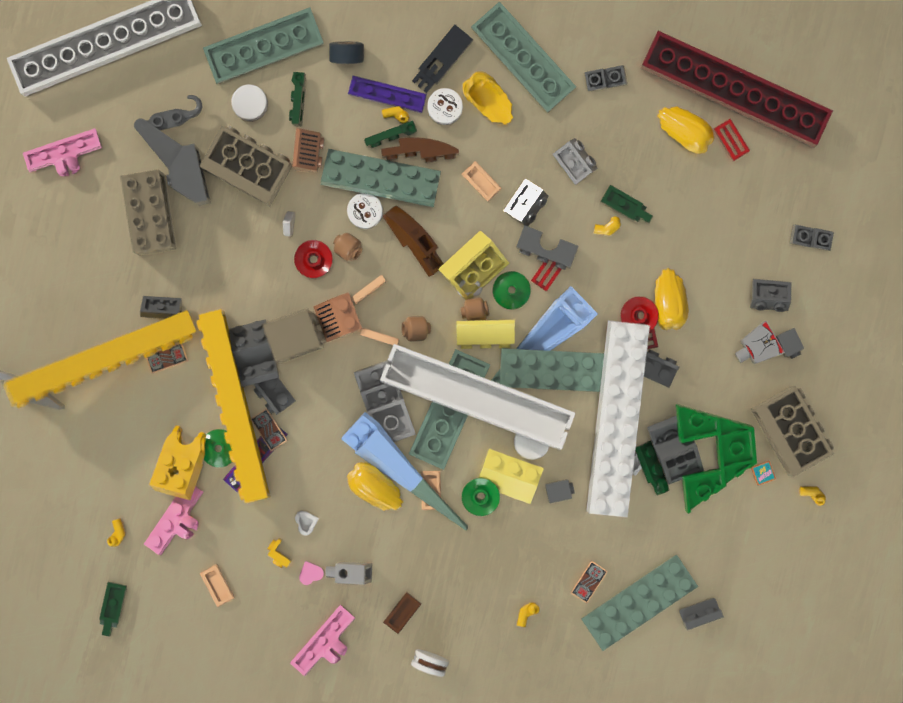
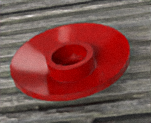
M309 240L302 243L297 248L294 256L297 270L308 278H319L325 275L330 270L333 261L329 247L318 240ZM312 256L317 257L316 263H311L310 258Z
M646 297L629 299L621 310L622 322L649 325V332L658 323V309L654 302ZM640 312L644 313L643 319H640L638 317V314Z

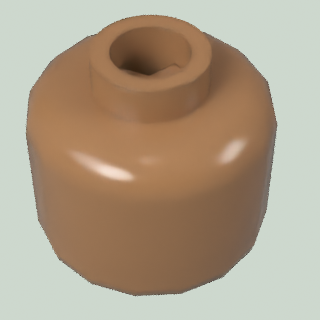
M350 233L338 235L333 242L335 254L345 261L356 260L362 252L361 241Z
M481 297L465 300L464 307H461L462 318H466L467 321H485L487 316H490L487 301H484Z
M423 316L407 317L405 322H402V335L408 341H424L427 335L431 333V325Z

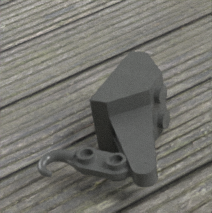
M188 95L187 98L193 99L197 104L194 110L172 109L155 113L149 120L137 119L134 123V128L168 168L169 174L166 175L168 185L201 206L211 202L204 171L200 167L201 158L198 147L195 144L181 146L160 131L181 126L189 119L201 113L202 102L200 98L195 95Z

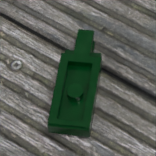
M293 72L291 80L295 85V90L291 92L293 110L290 109L289 121H292L291 124L297 127H301L303 123L306 74L302 72Z
M410 121L367 137L364 142L366 146L370 145L371 148L382 145L381 141L388 138L390 142L400 138V133L409 136L417 132L414 122Z
M612 185L609 186L601 200V203L633 221L639 222L642 219L650 223L653 215L645 211L647 207L642 202Z
M648 441L637 446L635 452L648 484H652L656 495L668 492V483L664 477L665 475L652 442Z
M113 582L107 583L99 618L100 624L104 625L103 636H111L112 628H117L127 589L126 585Z

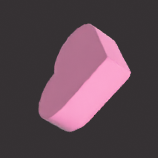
M305 561L299 576L300 582L304 585H309L313 580L318 581L324 576V571L320 566Z

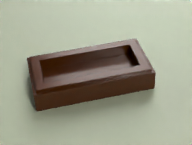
M406 592L383 623L399 634L422 603Z

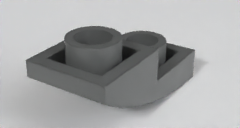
M624 65L585 72L588 91L628 85Z
M793 225L790 244L831 251L834 232Z

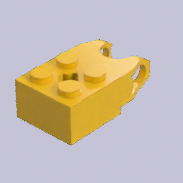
M176 425L164 442L149 485L155 491L191 501L203 466L206 434L200 432L191 444L183 445L181 443L182 429Z

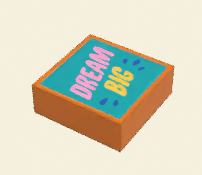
M770 461L751 467L757 485L776 479Z

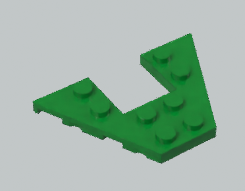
M676 404L678 437L681 443L716 436L718 468L682 476L685 511L689 514L702 501L706 502L712 494H716L726 487V484L733 478H738L745 470L757 464L755 430L749 424Z

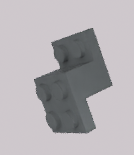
M266 319L229 329L232 353L238 368L242 387L279 378L277 362L263 328V324L267 323Z
M677 416L647 427L668 485L682 480L684 475L704 471L695 441L684 443L679 441Z

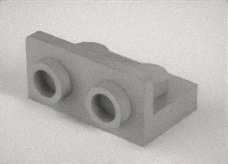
M576 138L570 140L553 153V156L575 185L598 169L594 158L586 153L583 143Z

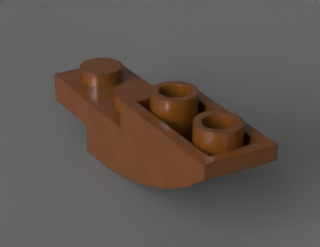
M399 138L400 146L381 149L382 158H386L387 161L397 160L398 156L405 155L406 158L416 157L417 153H420L421 160L431 163L436 162L437 158L444 157L445 160L456 159V155H459V149L447 143L427 138Z
M394 206L383 214V218L403 247L408 245L428 277L439 271L438 269L444 264L435 251L439 247L426 230L398 206Z

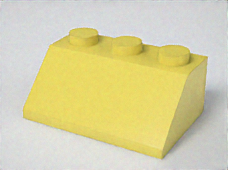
M480 230L438 270L461 296L467 300L471 299L480 287L483 288L509 262L492 240ZM464 280L466 283L460 288L459 284ZM477 281L480 283L479 287L475 284Z
M515 320L456 321L457 345H461V349H472V345H480V349H485L499 344V348H511V344H515Z
M488 449L479 478L492 481L497 486L499 493L530 504L544 468Z

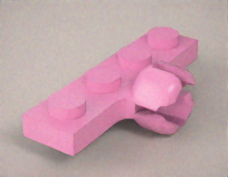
M92 129L23 153L29 172L55 165L60 176H69L68 168L72 170L73 174L79 171L80 166L77 159L80 155L100 149L102 145L97 130Z
M195 486L191 501L175 497L144 545L158 555H162L175 535L183 539L191 538L194 533L187 528H193L197 531L199 524L190 513L204 491Z
M340 605L290 664L303 676H306L322 657L332 664L337 663L341 658L334 650L340 655H345L347 647L340 641V636L355 620V617Z

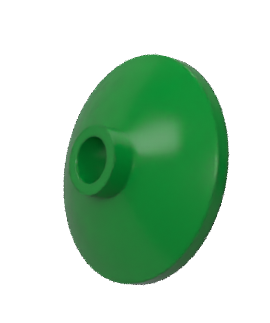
M505 272L498 276L494 282V299L503 308L518 309L530 297V283L519 272ZM511 286L516 289L513 294L508 292V288Z
M223 429L212 430L206 434L204 461L213 467H225L232 463L229 451H232L231 444H227L224 434L227 431ZM216 445L222 446L221 452L215 450Z
M476 478L465 485L462 491V503L468 512L476 516H486L498 507L500 493L492 481L485 478ZM483 493L485 498L479 499L478 494Z

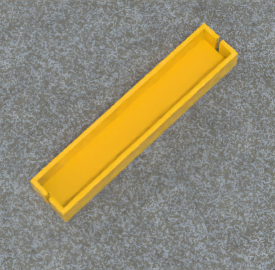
M219 309L200 314L199 320H196L199 331L203 332L204 338L201 339L203 349L208 352L209 357H206L208 369H212L213 376H210L213 388H217L218 394L215 395L217 406H220L223 412L220 414L222 425H226L227 432L224 433L227 444H231L232 451H229L231 462H234L237 470H234L236 481H240L241 489H238L240 499L244 500L245 503L270 498L244 387L241 386L238 368L232 353L225 312Z
M187 310L8 380L4 383L3 387L11 406H17L19 409L30 403L29 400L34 398L36 401L46 398L48 393L52 391L54 394L62 392L66 389L67 385L71 384L72 387L80 385L87 377H90V380L101 376L105 370L112 372L119 369L123 363H126V365L133 364L139 360L140 356L148 358L155 355L158 349L165 351L172 348L178 341L180 344L186 343L193 338L192 335L196 333V329Z

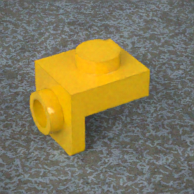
M279 538L277 541L273 539L267 548L270 551L268 556L273 558L272 562L280 568L283 566L287 568L292 560L276 550L282 539Z

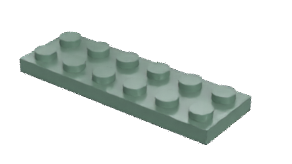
M500 1L471 26V29L547 113L576 88L574 83Z
M309 7L203 47L215 82L219 84L323 45L324 42Z
M328 149L321 185L434 207L441 171Z
M501 348L499 384L511 388L600 392L604 353Z
M455 349L449 362L451 366L485 378L490 364ZM432 402L409 455L444 470L468 415Z
M674 555L581 619L602 651H604L696 589L698 585L679 557Z

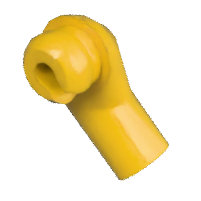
M399 106L382 109L384 119L394 117L402 124L407 123L409 120L408 112Z
M614 216L606 225L595 224L594 234L612 235L621 226L620 218Z
M800 486V496H810L818 506L825 504L826 496L819 487Z
M121 518L112 521L114 532L107 539V543L111 547L120 545L125 537Z
M528 603L520 608L517 626L526 627L528 617L539 613L540 608L536 603Z

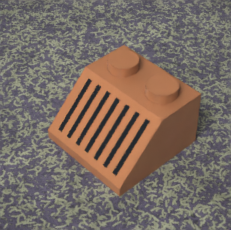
M296 128L292 165L294 170L318 173V168H322L323 157H320L319 154L320 149L324 148V138L321 137L320 132Z
M349 292L313 306L326 342L362 330Z

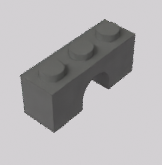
M524 225L516 246L517 249H520L519 253L530 256V254L538 256L537 260L548 263V260L555 262V267L566 270V267L571 268L578 245L560 239L558 246L554 250H545L540 245L543 232Z

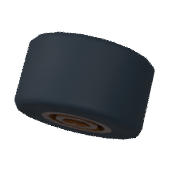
M352 41L332 42L329 44V61L338 64L362 63L364 61V44Z

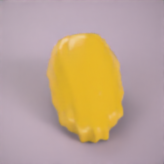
M478 71L463 83V93L466 99L484 116L488 117L491 122H501L504 125L511 122V119H513L511 114L512 103L492 76L486 72Z
M678 106L664 107L662 110H659L657 117L660 119L661 129L683 145L685 149L701 154L705 153L708 150V145L713 143L715 139L713 129L704 119Z
M663 269L662 275L655 281V305L659 313L658 325L663 330H670L671 328L678 330L686 323L689 313L686 288L684 287L683 279L676 275L673 269Z
M360 462L354 466L353 471L348 473V485L359 498L383 511L390 509L398 510V508L402 507L403 500L400 497V489L375 466Z

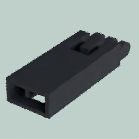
M454 25L418 68L419 73L412 82L416 83L419 78L422 79L418 87L422 88L427 83L428 86L425 87L424 92L428 93L434 84L437 85L470 46L473 39L457 25ZM436 60H439L444 65L435 75L434 72L438 66L434 63Z

